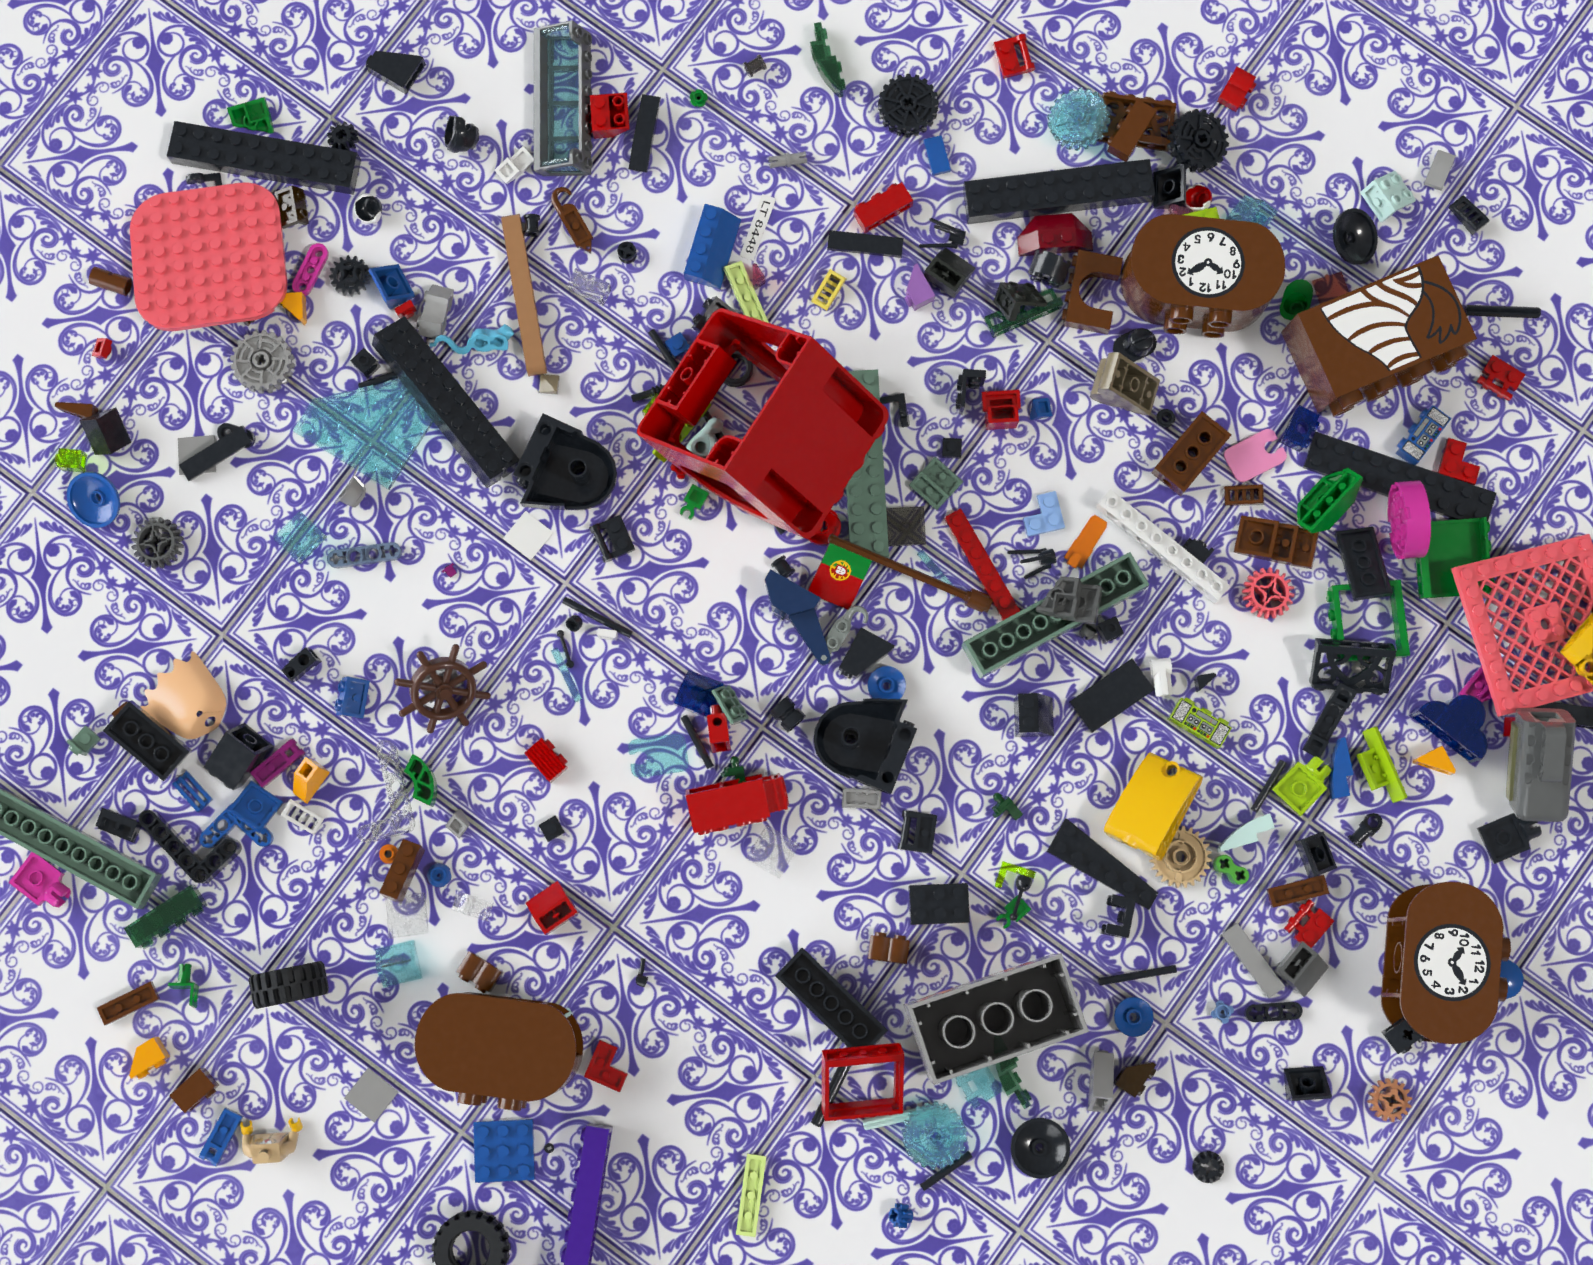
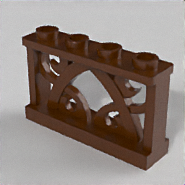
M1113 91L1103 92L1095 141L1107 143L1112 134L1116 135L1118 129H1116L1117 124L1128 115L1125 113L1131 103L1134 104L1139 99L1157 111L1166 112L1168 119L1163 123H1157L1162 116H1158L1156 111L1154 118L1147 128H1152V130H1148L1150 135L1143 134L1136 147L1164 152L1169 151L1168 144H1170V140L1167 139V135L1171 134L1169 128L1174 125L1177 103H1172L1171 100H1154L1152 97L1139 98L1133 94L1119 95ZM1107 105H1118V109L1111 108L1112 112L1116 115L1115 117L1107 112ZM1104 116L1111 120L1107 129L1102 128ZM1167 126L1166 138L1161 137L1160 128Z

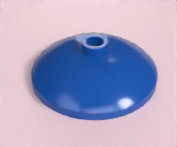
M84 472L75 476L69 483L67 503L70 511L78 521L89 527L101 528L111 524L116 519L120 510V497L116 487L107 477L97 472Z

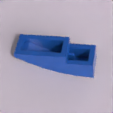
M1346 737L1337 739L1330 761V768L1332 770L1329 774L1331 800L1350 796L1346 777H1350L1354 773Z

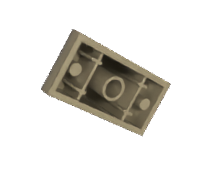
M1112 352L1108 354L1107 358H1103L1099 362L1090 398L1105 405L1120 407L1133 413L1150 416L1160 380L1121 353Z

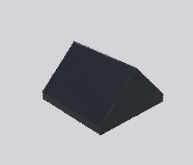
M1182 164L1153 172L1155 190L1153 208L1171 209L1172 205H1174L1173 209L1177 206L1176 210H1181L1186 202V165Z
M116 407L80 420L95 455L113 454L132 442Z
M1324 832L1295 841L1308 878L1322 875L1337 868Z
M1323 1066L1284 1069L1286 1100L1301 1101L1332 1098Z

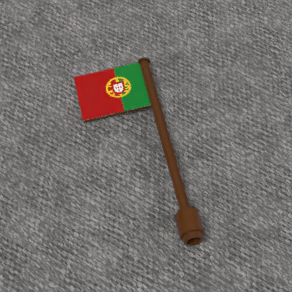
M834 533L828 537L829 545L808 588V591L819 596L821 599L848 610L858 593L872 561H875L962 598L965 601V606L981 613L983 611L987 613L993 601L989 595L972 588L970 591H964L835 536Z

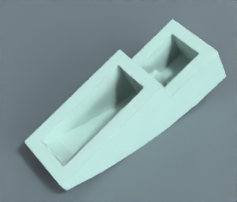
M1271 814L1255 818L1240 826L1219 845L1217 852L1257 842L1256 833L1275 828Z

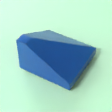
M1049 398L1032 399L1031 420L1053 416Z

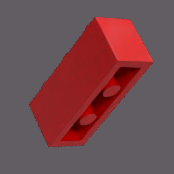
M902 182L899 184L894 183L882 194L880 192L876 193L868 202L865 203L863 201L856 205L853 216L866 234L913 207L914 200Z

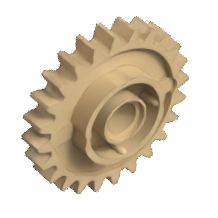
M1181 826L1180 830H1177L1161 861L1155 858L1149 860L1150 863H1154L1151 870L1158 871L1155 877L1161 875V882L1168 880V886H1171L1173 883H1175L1176 888H1179L1180 884H1182L1183 888H1187V883L1194 886V880L1201 882L1200 875H1207L1204 869H1210L1207 862L1212 861V859L1208 858L1207 855L1211 854L1212 851L1206 850L1209 844H1203L1205 837L1199 838V831L1193 834L1192 827L1186 831L1185 826ZM1178 851L1182 852L1185 856L1183 862L1176 860V853Z

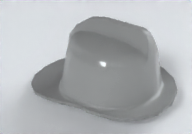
M359 465L335 504L340 501L355 508L364 499L366 494L365 485L355 475Z

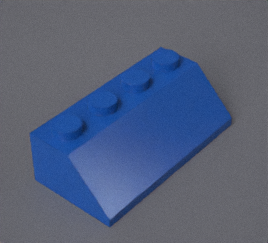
M704 204L684 270L685 280L721 290L725 277L724 267L728 266L741 223L740 218L723 208Z

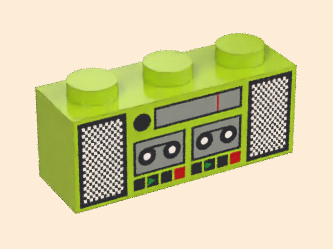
M1186 697L1185 699L1180 698L1167 719L1216 749L1222 746L1232 727L1228 726L1229 722L1220 717L1218 719L1213 717L1211 711L1203 707L1201 709L1196 707L1195 702Z

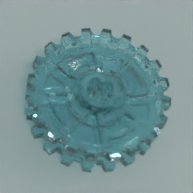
M1078 88L1077 91L1071 89L1068 94H1061V99L1054 101L1055 106H1051L1049 109L1051 114H1048L1047 118L1050 122L1047 124L1049 129H1051L1050 132L1054 139L1059 141L1060 146L1066 145L1068 150L1074 147L1075 151H1079L1080 147L1088 149L1090 144L1093 146L1097 144L1096 140H1102L1103 132L1108 131L1106 125L1110 124V118H1108L1110 112L1107 110L1104 99L1102 97L1099 98V94L1096 91L1092 93V90L1089 88L1086 91L1083 88Z
M934 1101L933 1105L925 1102L922 1108L919 1105L916 1106L914 1113L909 1112V1120H904L905 1129H902L901 1132L903 1135L902 1142L908 1156L913 1158V1162H920L923 1168L927 1165L930 1166L931 1170H935L936 1166L943 1169L947 1163L951 1166L954 1164L953 1160L955 1158L959 1160L961 1157L960 1151H965L966 1148L964 1142H967V1129L960 1114L958 1115L953 1107L949 1109L945 1103L940 1106L937 1101ZM934 1132H937L938 1135L935 1136V1139H932L931 1136Z

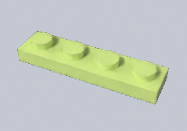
M742 261L725 266L724 272L743 315L769 323Z
M747 1153L736 1235L756 1237L767 1156Z

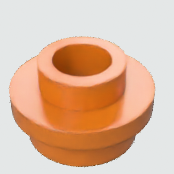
M391 844L384 845L379 851L381 861L386 864H392L398 849ZM388 850L392 852V855L389 858H387L385 855L386 851Z

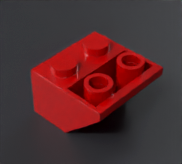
M627 93L590 95L594 139L613 138L630 130Z
M556 881L526 902L529 911L544 935L550 934L579 914V911L559 881Z

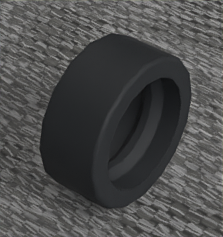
M735 351L731 357L743 360L746 365V372L738 379H732L727 376L723 383L730 387L745 385L753 374L752 362L739 351Z

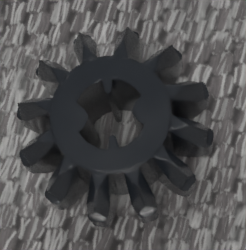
M344 121L342 125L336 122L337 127L335 128L330 126L332 132L327 133V137L330 138L327 142L329 145H332L331 148L350 151L349 148L356 149L354 143L359 142L357 137L359 133L357 130H354L352 124L348 125Z

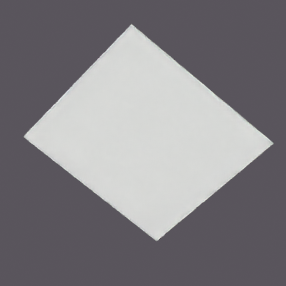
M525 511L503 539L529 560H532L553 532Z

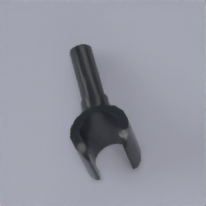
M641 958L639 973L636 977V984L641 987H645L648 977L643 976L646 961L644 958Z

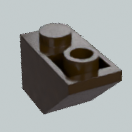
M1150 1061L1125 1066L1121 1069L1113 1084L1134 1098L1137 1095L1140 1096L1145 1090L1146 1086L1144 1083L1146 1080L1154 1076L1157 1064Z

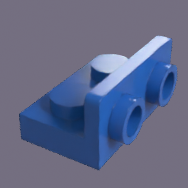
M343 677L338 684L340 695L339 699L335 702L336 715L363 719L370 681Z

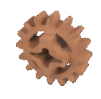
M1385 1078V1083L1378 1080L1379 1086L1372 1085L1371 1087L1374 1092H1368L1372 1099L1367 1100V1102L1373 1104L1370 1111H1377L1375 1116L1380 1117L1382 1115L1383 1121H1387L1388 1117L1390 1122H1394L1395 1117L1398 1120H1402L1401 1114L1408 1115V1112L1405 1110L1406 1107H1412L1408 1104L1412 1097L1407 1096L1410 1090L1403 1089L1405 1084H1398L1397 1079H1393L1391 1082L1389 1078ZM1388 1087L1385 1092L1379 1093L1382 1089ZM1398 1091L1401 1094L1402 1100L1398 1096ZM1383 1097H1390L1397 1103H1389L1388 1101H1386V1099H1383ZM1377 1100H1379L1382 1105L1381 1109L1378 1105ZM1400 1107L1396 1112L1391 1113L1393 1109Z

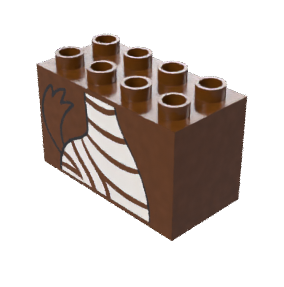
M1439 255L1300 312L1281 331L1317 413L1319 414L1330 409L1333 417L1355 408V404L1364 400L1363 395H1365L1369 403L1389 394V390L1397 387L1399 382L1401 387L1405 388L1424 379L1423 376L1434 371V369L1436 374L1456 366L1458 361L1469 356L1466 347L1477 339Z

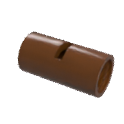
M95 266L90 272L89 284L127 296L132 287V279Z

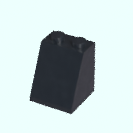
M1020 693L1014 698L1015 737L1054 736L1052 697L1039 693Z
M243 723L224 733L204 768L208 770L210 775L217 777L227 788L234 791L244 785L251 776L250 772L260 765L274 746L247 724Z

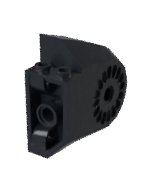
M543 413L513 476L516 482L519 483L518 486L526 490L520 502L522 507L551 510H588L601 505L610 497L616 486L617 470L612 455L599 442L584 436L581 430Z
M870 698L863 699V701L840 703L829 708L820 717L814 730L816 755L823 765L832 772L891 795L917 731V728L914 727L915 724L906 720L903 723L900 722L908 700ZM853 735L856 742L852 744L847 743L845 737Z

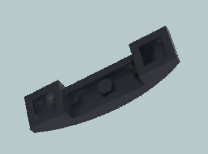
M1341 682L1338 684L1316 720L1302 748L1303 751L1321 758L1330 737L1358 691Z

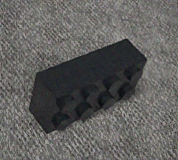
M133 700L128 701L103 730V732L162 781L167 780L192 751Z

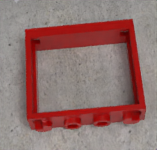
M901 1043L822 1050L821 1110L825 1121L903 1114L904 1052ZM894 1062L893 1098L829 1104V1068Z

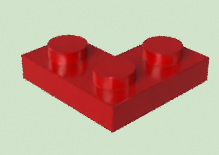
M1448 438L1437 473L1475 485L1480 466L1462 461L1467 443Z
M599 1040L584 1077L617 1092H621L628 1073L610 1066L618 1047Z

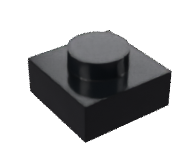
M943 438L942 458L961 459L962 439Z
M556 816L539 824L547 842L565 833Z

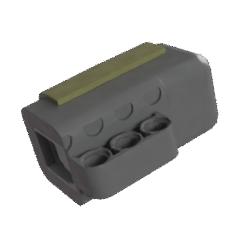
M1551 708L1516 709L1515 721L1511 722L1506 797L1509 800V805L1521 820L1561 822L1568 816L1576 720L1566 710Z

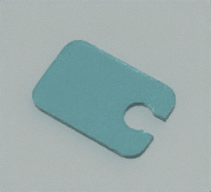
M681 734L634 739L628 745L629 755L636 754L637 752H644L647 755V760L644 764H630L631 772L637 778L684 772L689 766L686 740Z

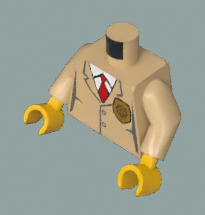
M293 1118L289 1119L288 1123L291 1132L250 1135L253 1133L252 1121L250 1120V1125L247 1127L243 1126L242 1121L240 1128L243 1134L242 1151L244 1155L252 1158L253 1164L281 1162L296 1149L299 1136L297 1132L303 1128L300 1118H298L296 1123H294Z

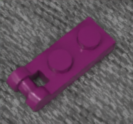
M294 738L286 742L250 772L262 788H265L306 754L302 748L299 749ZM288 750L293 752V755L290 757L286 754Z

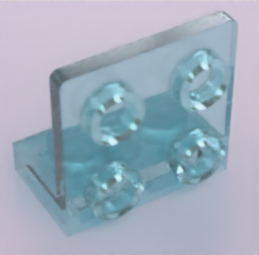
M301 511L274 536V539L300 564L327 538Z

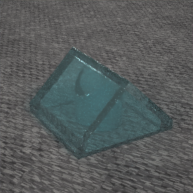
M414 940L375 949L376 970L383 987L422 978Z

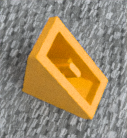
M302 292L286 293L284 300L279 304L305 326L307 323L305 295Z
M1443 746L1437 747L1413 760V764L1447 775L1455 774L1456 771Z

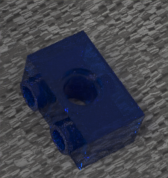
M1299 405L1295 409L1279 442L1298 452L1303 448L1307 449L1312 440L1309 438L1311 432H1315L1320 424L1317 421L1320 415ZM1297 426L1304 427L1305 433H1300L1297 430Z

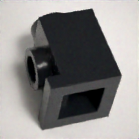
M1189 538L1182 546L1202 563L1214 551L1212 547L1208 550L1206 548L1207 545L1199 539L1192 540Z

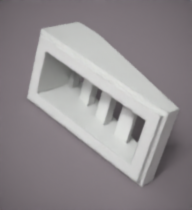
M292 799L288 801L280 814L283 818L315 835L324 820L323 817ZM294 805L296 809L290 817L288 813ZM301 809V810H303V813L301 814V816L299 817V819H298V821H297V820H295L294 818L296 817V815L298 814L299 810ZM307 813L310 814L308 820L303 825L301 822ZM315 817L317 820L310 829L308 826Z

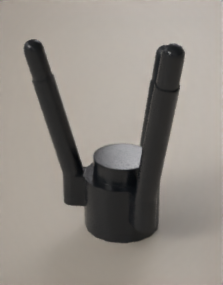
M930 218L931 222L937 224L934 225L935 229L949 233L948 241L952 242L919 245L920 248L951 247L957 249L958 245L963 246L966 231Z
M1053 549L1010 550L1007 552L1008 554H1038L1036 557L1020 560L1021 564L1039 561L1040 565H1044L1025 575L1024 579H1028L1045 569H1050L1051 564L1056 563V555Z

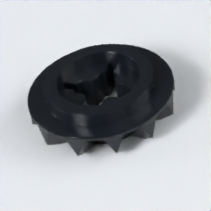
M1203 1151L1194 1158L1192 1170L1195 1177L1201 1182L1213 1183L1220 1180L1224 1173V1163L1215 1152ZM1211 1161V1166L1216 1171L1209 1170L1206 1175V1169L1201 1164H1208Z

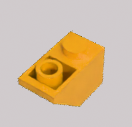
M305 757L294 772L293 793L308 804L330 772L317 761Z
M153 1037L136 1048L129 1074L131 1079L138 1077L140 1080L149 1075V1070L153 1067L158 1069L167 1063L165 1060L170 1055L159 1037Z

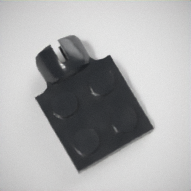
M1511 813L1478 827V833L1492 863L1496 864L1531 849L1529 841L1539 837L1542 831L1540 826L1529 828V826L1538 822L1524 821L1518 819L1515 813Z

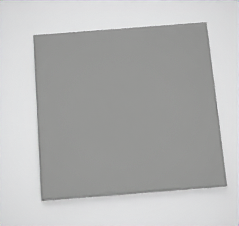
M215 435L178 438L179 464L215 442ZM179 466V475H184ZM216 466L205 473L216 472Z
M367 1068L344 1099L375 1123L398 1094V1091L370 1068Z

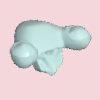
M715 417L710 419L688 442L686 448L693 454L706 459L716 443L713 434L720 433L723 429L722 420Z

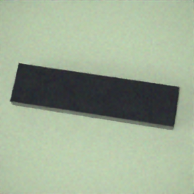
M829 230L827 250L902 258L904 238Z
M240 426L182 462L179 466L187 480L192 481L253 443V440L245 427Z

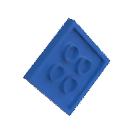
M533 1119L473 1122L475 1183L535 1180Z

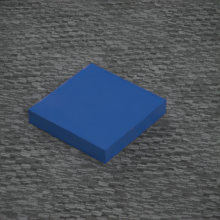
M251 780L227 812L260 834L282 806L283 801Z

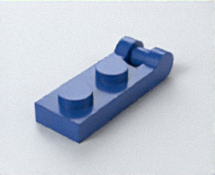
M227 1107L224 1108L199 1158L202 1160L207 1159L212 1165L217 1167L244 1116ZM210 1149H216V1154L211 1153Z

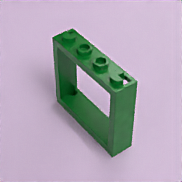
M1389 580L1393 592L1390 596L1397 649L1394 659L1406 658L1410 656L1401 580ZM1349 584L1332 585L1327 591L1326 601L1330 603L1328 618L1329 621H1332L1333 628L1330 630L1331 639L1344 640L1339 592L1351 591ZM1344 654L1337 655L1340 659L1344 658ZM1352 655L1346 663L1359 661L1356 655ZM1364 656L1363 660L1367 661L1370 656Z

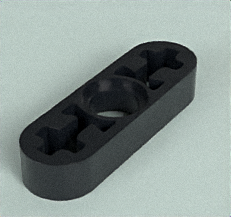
M1297 1002L1251 1004L1244 1010V1016L1250 1022L1296 1020L1303 1013L1301 1005ZM1291 1005L1297 1008L1298 1012L1294 1013L1293 1017L1292 1013H1284L1285 1017L1282 1018L1283 1009H1291ZM1272 1006H1275L1279 1011L1275 1018L1270 1017L1268 1014V1009ZM1252 1008L1255 1011H1263L1265 1019H1263V1015H1255V1019H1253L1249 1012L1252 1011Z

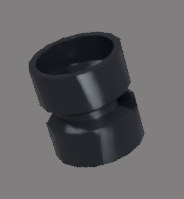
M788 696L781 700L770 711V714L776 720H781V726L787 732H790L806 715L799 708H794L795 704Z

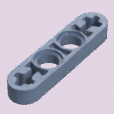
M395 542L333 550L328 554L327 562L331 567L339 569L395 561L401 557L402 548ZM391 547L398 550V552H395V556H392L390 553H384L386 557L383 558L382 548L385 551H391ZM372 549L379 551V556L376 559L369 557V552ZM353 552L360 553V559L356 562L350 559V555ZM344 553H346V559L348 563H345L346 561L344 559L338 560V564H335V562L332 561V559L335 558V555H337L339 558L345 557Z

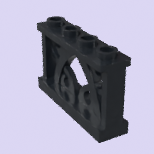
M1315 638V649L1309 683L1312 688L1318 691H1324L1325 689L1335 690L1341 682L1358 691V694L1363 692H1371L1375 695L1389 693L1393 662L1396 656V649L1392 643ZM1321 653H1326L1328 662L1320 664ZM1344 654V658L1340 659L1337 655ZM1352 655H1356L1358 661L1366 668L1358 674L1348 677L1337 665L1346 663ZM1370 656V658L1367 659V661H1369L1370 663L1365 662L1363 660V657ZM1386 657L1385 668L1383 669L1378 665L1382 658ZM1330 666L1331 669H1327L1323 673L1324 675L1330 674V677L1320 678L1318 676L1319 671L1324 667ZM1374 670L1382 673L1383 678L1380 682L1370 681L1372 677L1378 679L1377 675L1373 672Z

